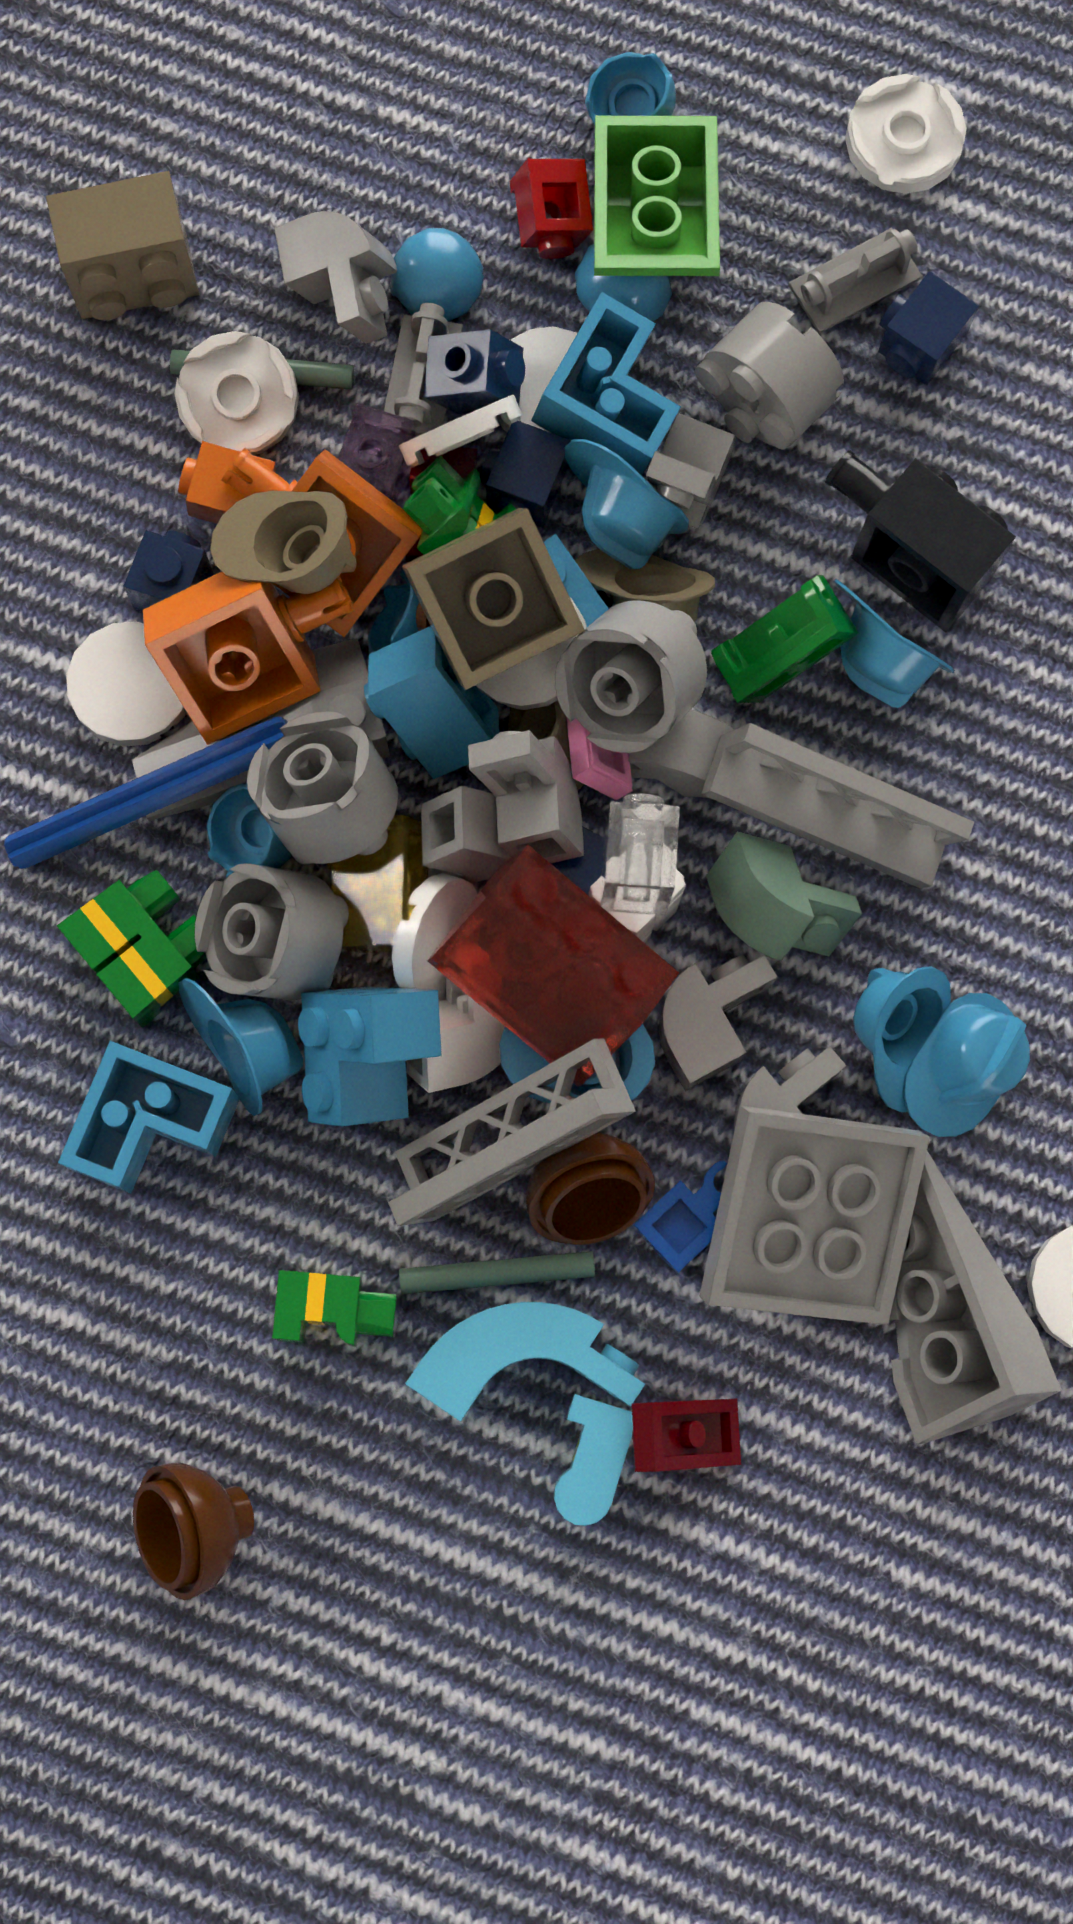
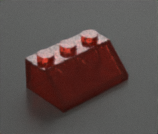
M526 845L499 866L427 960V962L549 1063L558 1060L593 1039L604 1038L612 1055L645 1022L679 974L676 969L529 845ZM591 1061L577 1068L573 1081L576 1086L583 1085L595 1073Z

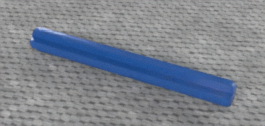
M281 716L273 717L8 835L4 840L8 858L14 867L26 869L248 771L255 753L263 743L270 749L284 736L280 728L287 724L288 721Z

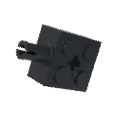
M848 450L832 468L825 481L828 486L834 487L868 514L850 558L945 633L992 579L1016 538L1015 535L1008 531L1005 520L997 512L986 506H976L958 492L955 481L947 473L936 467L928 468L916 458L902 475L891 484L857 458L854 452Z

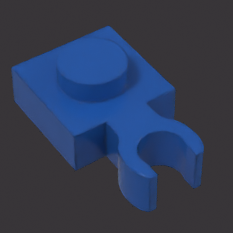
M719 1161L708 1169L702 1179L701 1188L695 1194L680 1180L632 1226L676 1274L711 1242L716 1220L712 1213L718 1208L721 1193L714 1187L713 1181L714 1176L727 1165L725 1161Z

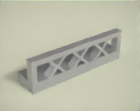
M752 723L721 735L701 792L706 797L920 889L933 885L945 845L969 840L974 821Z
M605 1039L589 1041L395 1151L410 1188L409 1191L388 1202L397 1226L435 1221L533 1168L546 1158L579 1143L636 1112ZM591 1061L602 1088L591 1089L577 1098L570 1096L577 1068ZM557 1080L555 1089L547 1086ZM535 1093L551 1100L548 1114L526 1126L519 1124L526 1097ZM506 1109L504 1117L497 1115V1113ZM484 1121L500 1128L497 1142L476 1154L469 1151L476 1125ZM457 1136L455 1145L447 1142ZM433 1149L451 1156L448 1169L429 1179L420 1157Z

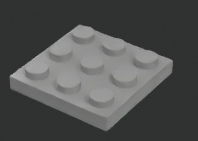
M740 1105L699 1297L708 1305L888 1325L930 1137L919 1130Z

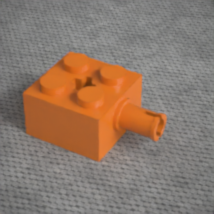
M244 448L232 463L231 469L229 468L221 479L222 482L228 483L243 496L248 497L254 493L267 491H322L333 493L344 503L348 516L346 530L351 543L350 550L356 558L357 565L355 571L341 573L339 577L343 582L341 587L345 586L351 597L355 612L347 613L326 624L345 637L418 540L423 529L400 506L326 449L314 459L298 482L293 480L289 484L251 455L248 449ZM273 583L290 597L298 594Z
M219 572L143 609L145 646L207 745L321 691L315 656L306 642L305 633L347 613L355 612L353 602L346 587H341L343 582L339 576L332 584L319 592L311 594L298 593L287 599L284 594L279 595L273 583L241 581L227 577L223 572Z

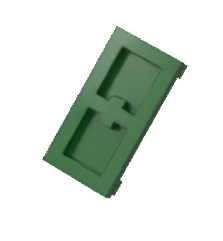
M816 575L804 583L799 591L741 633L714 648L711 654L730 686L731 693L736 702L760 703L856 636L859 632L824 575Z

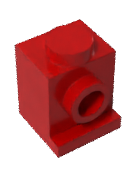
M528 158L509 181L510 191L515 193L521 248H538L539 257L544 259L564 258L573 254L575 251L574 247H578L593 231L585 159ZM545 212L549 213L553 219H546Z

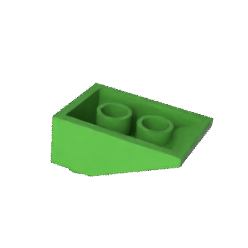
M595 115L594 276H719L717 116Z

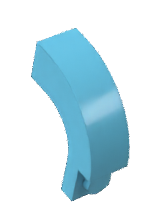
M543 1302L504 1304L486 1309L458 1323L428 1350L405 1383L460 1422L494 1375L507 1366L524 1360L545 1359L566 1365L629 1407H631L645 1383L633 1376L640 1365L609 1344H606L601 1353L590 1347L604 1326L603 1323L575 1309Z

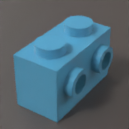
M431 626L369 654L368 683L364 685V694L368 706L377 718H385L396 731L405 754L411 760L418 759L433 779L468 765V745L491 740L495 735L499 734V710L497 706L476 685L465 690L458 683Z

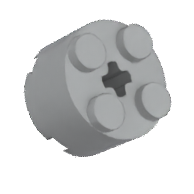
M772 302L757 304L705 355L703 361L694 371L699 383L708 392L715 395L728 412L724 416V421L737 438L743 442L750 443L756 437L769 445L784 450L791 446L840 396L842 392H836V390L844 383V377L837 358L823 338L812 327L804 334L800 333L788 323L795 313L784 306Z
M627 601L605 611L584 632L572 640L556 665V695L560 707L569 721L572 722L576 718L590 732L586 737L597 746L613 752L632 753L642 751L664 737L699 702L705 688L707 664L703 648L697 638L696 624L683 611H671L662 605L649 601Z
M315 712L300 716L282 726L280 730L284 736L270 749L263 743L255 753L247 774L248 792L258 810L297 862L301 864L334 863L357 854L370 855L382 848L388 837L387 828L397 809L398 787L393 775L361 727L359 728L352 724L347 716L337 712Z
M244 863L230 868L229 870L235 872L230 874L223 882L215 880L210 885L201 900L197 912L195 943L197 952L206 953L211 971L204 970L214 986L230 994L284 1000L301 999V993L325 991L330 988L333 980V970L338 962L342 948L343 928L347 924L349 911L345 900L338 895H334L324 881L308 873Z

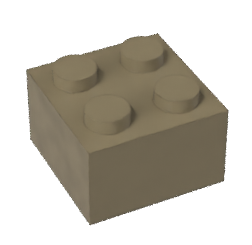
M169 171L46 196L60 266L82 320L92 317L98 320L115 319L122 316L127 310L150 305L160 308L173 307L181 304L186 298L200 295L187 234Z
M518 508L402 566L458 683L465 690L585 631L529 510L526 508Z

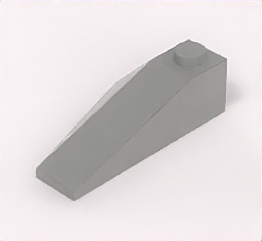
M358 639L312 650L316 661L321 688L320 692L209 745L206 744L192 721L132 759L136 778L273 717L281 716L290 722L300 716L315 712H337L347 716L352 724L359 728L361 727L367 734L382 759L390 757L382 720L373 714L365 698L364 685L368 683V670ZM248 771L150 813L146 817L148 821L211 805L230 787L247 783Z
M927 1151L889 1319L895 1320L899 1359L891 1360L893 1383L916 1444H925L1011 1416L1062 1391L1037 1328Z

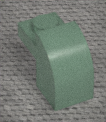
M736 832L706 875L715 907L731 931L753 949L780 961L783 960L792 947L829 957L862 914L855 895L802 881L791 846L742 832Z

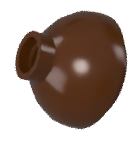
M595 1133L579 1143L546 1158L534 1167L525 1193L527 1213L536 1232L551 1241L573 1245L602 1242L625 1231L645 1211L654 1195L655 1179L649 1164L634 1146L614 1136Z
M168 1463L150 1468L142 1479L133 1503L134 1533L142 1561L152 1579L178 1599H192L211 1590L230 1568L239 1540L249 1538L253 1533L254 1513L247 1494L239 1486L224 1488L221 1483L204 1470L184 1463Z

